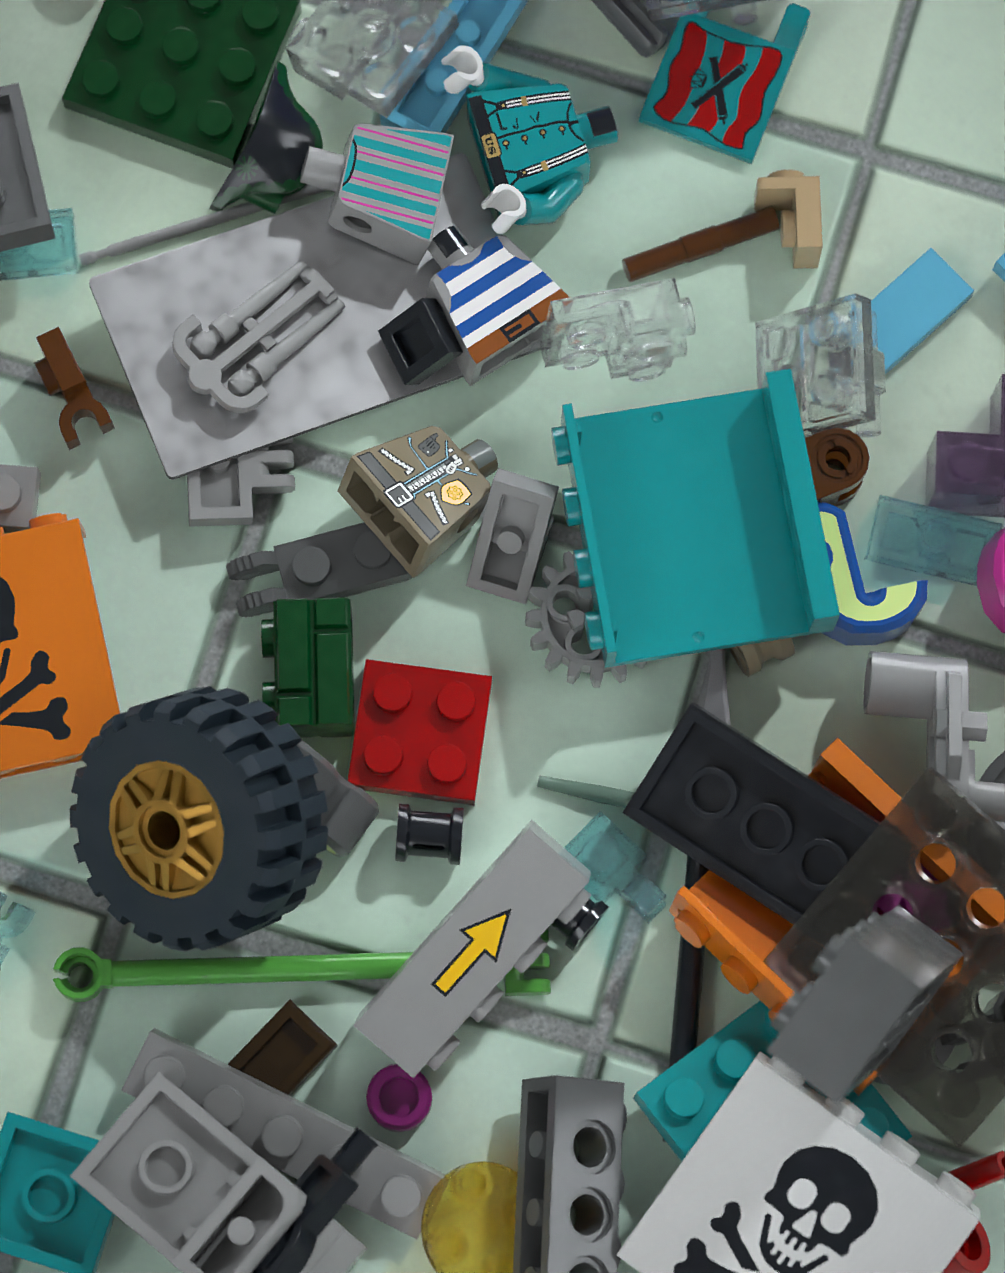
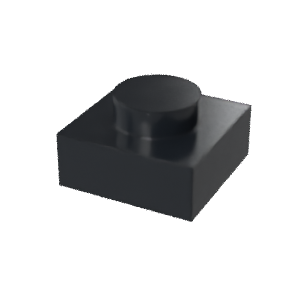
M421 298L378 330L404 385H419L463 353L436 298Z

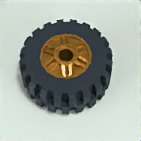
M211 686L193 688L129 707L127 712L113 716L102 725L99 736L91 738L83 752L81 760L87 766L76 769L71 792L78 795L77 804L71 805L69 809L70 828H77L79 843L73 845L78 863L85 861L92 876L86 881L95 896L101 897L104 895L108 900L110 906L107 908V911L123 925L131 922L135 924L133 932L153 944L163 940L164 946L179 951H189L194 948L203 951L219 947L281 920L282 915L295 910L305 899L306 887L316 882L322 868V860L318 859L316 854L326 850L328 826L321 825V814L328 812L325 790L318 792L313 776L320 772L312 755L304 757L298 747V744L302 741L300 736L289 723L279 725L275 722L278 716L277 712L262 701L257 700L249 703V697L245 693L229 688L218 691Z

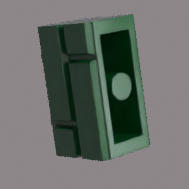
M346 597L316 598L314 600L307 598L277 599L273 601V619L261 621L263 658H274V681L262 683V702L277 712L278 716L275 722L279 725L289 723L300 738H312L314 736L350 737L354 735L351 600Z

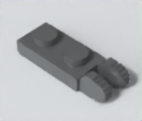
M365 522L273 546L274 551H259L235 558L226 563L229 579L235 581L248 580L280 571L284 588H269L256 591L236 600L238 614L245 618L273 612V601L277 599L307 598L314 600L316 598L348 597L412 579V576Z

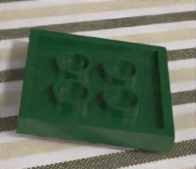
M105 0L62 96L64 107L233 168L256 119L277 61L280 62L302 11L300 0Z

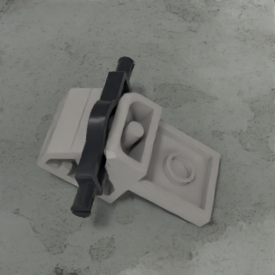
M158 1071L70 1177L153 1246L182 1273H348L367 1248L333 1217L358 1188V1183L351 1176L374 1148L378 1147V1144L358 1127H355L354 1132L331 1160L320 1154L297 1182L293 1184Z

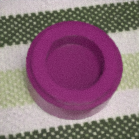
M394 1064L381 1069L374 1075L367 1088L366 1101L369 1112L377 1124L389 1131L406 1132L418 1127L429 1115L432 1106V1091L428 1080L421 1072L412 1078L399 1065Z

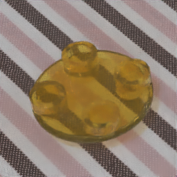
M494 1162L467 1163L451 1170L434 1186L423 1209L421 1236L426 1256L436 1273H513L518 1174L516 1171Z

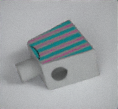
M363 123L353 126L343 155L312 146L308 147L300 182L334 192L328 217V223L333 228L408 262L419 265L432 241L454 135L425 130Z

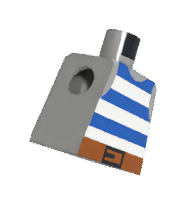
M454 225L444 229L432 239L427 250L442 270L430 279L426 298L437 299L463 351L455 360L464 379L470 386L566 325L573 301L507 236L497 235L478 248L473 249L458 227Z

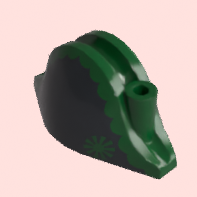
M277 61L248 142L209 208L211 210L219 212L239 200H245L270 213L276 214L283 198L298 193L307 185L300 182V177L308 147L312 146L323 149V141L315 120L296 101L290 89L287 68L279 61Z

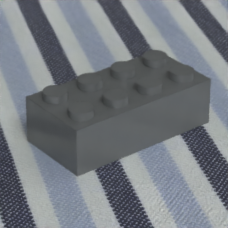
M900 906L895 907L883 916L874 911L866 921L862 919L854 929L849 927L841 937L836 935L828 943L811 968L820 977L814 984L809 982L800 994L794 992L773 1019L770 1026L780 1034L767 1051L838 1104L889 1058L963 957L964 953Z

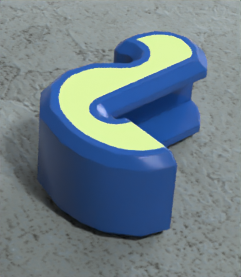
M818 502L840 613L834 630L823 632L822 634L844 645H878L894 640L910 628L927 601L928 580H919L865 593L845 511L826 502Z

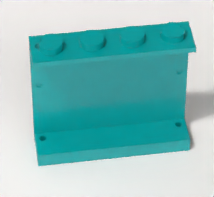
M791 368L766 372L762 388L579 418H574L572 403L562 405L561 426L551 428L552 444L557 466L568 464L572 487L562 489L565 517L568 527L579 525L583 549L573 550L575 573L578 587H590L594 611L584 612L589 648L591 650H602L605 668L834 630L840 613Z

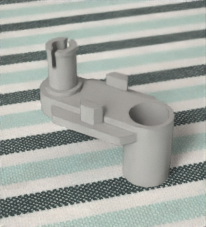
M870 651L864 682V714L927 719L926 775L928 829L963 832L965 826H970L971 820L1005 822V783L975 781V750L969 749V740L986 742L988 727L987 713L969 711V669L967 659Z

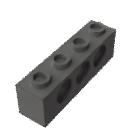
M561 1075L522 1079L513 1273H617V1268L621 1261V1258L617 1256L621 1249V1242L618 1237L619 1204L624 1192V1175L621 1170L622 1134L627 1123L623 1082ZM574 1138H576L579 1147L577 1159L573 1152ZM571 1205H573L576 1213L574 1227L570 1220Z

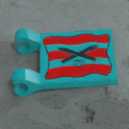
M686 0L638 122L752 164L796 53L808 28L810 10L790 3L785 10L773 43L708 19L707 17L715 0Z

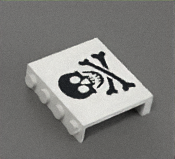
M760 1051L625 1241L617 1256L640 1273H942L979 1222L980 1209L972 1204V1201L977 1196L976 1193L959 1179L945 1171L937 1179L915 1163L920 1157V1153L902 1138L890 1131H887L883 1138H880L862 1125L860 1122L865 1114L852 1102L843 1098L836 1104L828 1097L826 1099L805 1084V1079L775 1056L770 1059Z

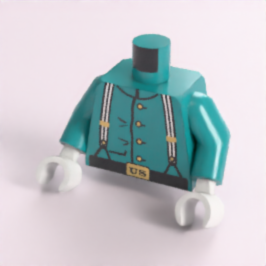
M458 46L441 59L443 65L453 66L458 71L444 80V87L451 94L459 93L468 86L474 92L467 94V120L490 191L489 196L482 202L481 207L483 209L495 208L498 217L492 224L493 230L497 234H503L513 224L532 225L556 222L581 195L583 186L589 182L591 162L588 150L618 142L616 123L610 107L606 106L576 114L566 85L561 83L550 84L545 79L484 63L478 53L472 48Z

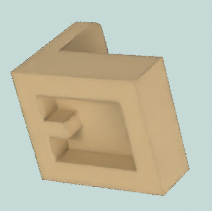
M779 170L772 172L768 177L758 178L754 196L755 211L770 206L775 211H781L782 248L792 247L793 269L818 268L823 247L820 176H805L797 170Z

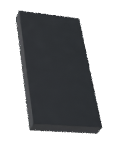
M696 703L689 705L622 812L826 946L836 935L841 937L849 927L854 929L862 919L865 921L868 919L915 845Z

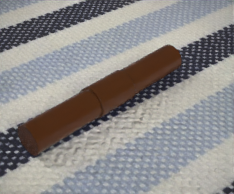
M770 206L728 222L679 237L677 240L622 259L624 272L628 281L633 282L680 264L690 263L721 252L725 248L779 230L778 216L774 208Z

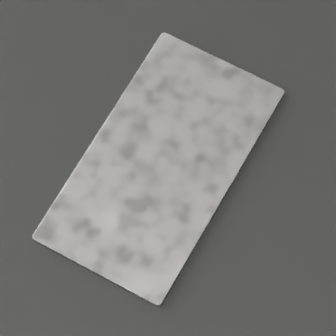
M458 153L449 158L432 239L444 229L455 225L473 249H476L493 237L501 234H497L492 228L495 219L490 208L483 209L481 207L485 196L464 153ZM333 196L92 277L89 280V287L166 476L174 480L463 378L456 360L453 359L419 385H404L378 333V330L418 300L426 298L430 279L442 270L430 252L426 251L418 265L333 228L328 223ZM301 260L311 269L314 268L335 289L334 293L345 304V308L303 346L276 367L277 372L261 384L269 393L268 399L250 412L234 413L228 411L211 394L203 395L192 390L188 383L189 371L177 360L173 353L172 342L175 330L191 315H194L202 323V330L208 332L210 331L209 324L223 313L229 315L252 295ZM299 277L253 318L260 323L307 284ZM317 296L272 332L270 336L278 344L294 330L325 309L327 304ZM241 326L239 328L240 333L225 345L221 343L216 345L215 353L208 359L213 361L248 332ZM189 337L186 340V345L189 349L193 337ZM543 339L514 359L544 349L547 346L548 339ZM257 344L222 373L221 383L227 388L230 376L239 370L246 371V364L260 352L265 354L267 352ZM256 382L253 386H259L260 383Z

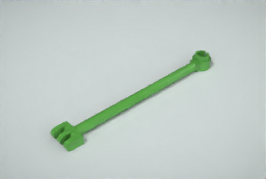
M548 928L540 936L546 943L549 942ZM76 947L63 952L56 960L53 970L56 973L70 976L74 968L87 966L93 971V978L89 985L84 988H76L70 984L67 978L62 980L55 978L53 981L58 991L67 999L74 1002H87L96 998L103 989L126 986L390 979L413 952L112 961V959H101L92 950ZM541 953L527 970L550 968V955ZM514 967L504 976L505 996L551 994V981L548 979H524V972L521 974Z

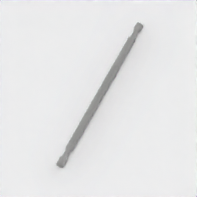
M307 184L298 193L283 198L280 205L327 190ZM247 202L114 243L99 251L85 252L79 254L82 266L94 263L100 258L114 257L264 209Z

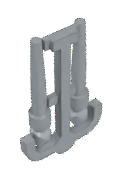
M301 260L252 295L229 315L223 313L209 324L210 331H203L202 323L194 315H191L175 330L172 342L173 353L177 360L189 371L188 383L192 390L203 395L211 394L228 411L234 413L250 412L268 399L269 393L261 384L277 372L276 367L303 346L345 308V304L342 300L338 299V296L334 293L335 289L314 268L311 269ZM299 277L307 284L260 323L253 318ZM317 296L327 304L325 309L294 330L278 344L270 336L272 332ZM241 326L248 332L213 361L208 359L215 353L216 345L228 343L240 333L239 328ZM189 337H193L189 349L186 345V340ZM259 344L267 353L260 352L246 364V371L239 370L230 376L226 388L221 383L222 373ZM256 382L260 383L259 386H253Z

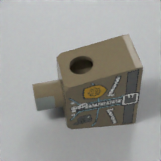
M429 426L351 456L338 492L412 578H415L479 519L491 489L486 477L497 471L498 461L493 449L485 441L477 439L459 449L441 428Z

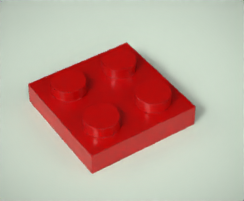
M366 659L348 782L358 788H362L364 791L475 806L492 676Z

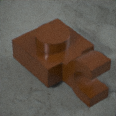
M57 327L36 337L44 358L34 362L39 376L49 396L61 392L67 403L60 413L59 426L69 450L81 445L74 429L75 424L81 418L91 417L95 419L103 434L115 429L105 407L93 398L60 328Z

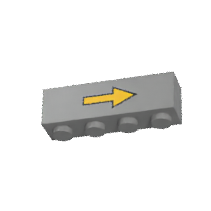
M531 820L359 1013L354 1027L412 1078L426 1064L436 1071L459 1045L460 1040L453 1034L469 1016L480 1022L502 997L504 992L496 985L513 967L522 974L543 952L547 943L540 936L556 918L566 925L586 904L591 894L584 887L590 881L591 871Z

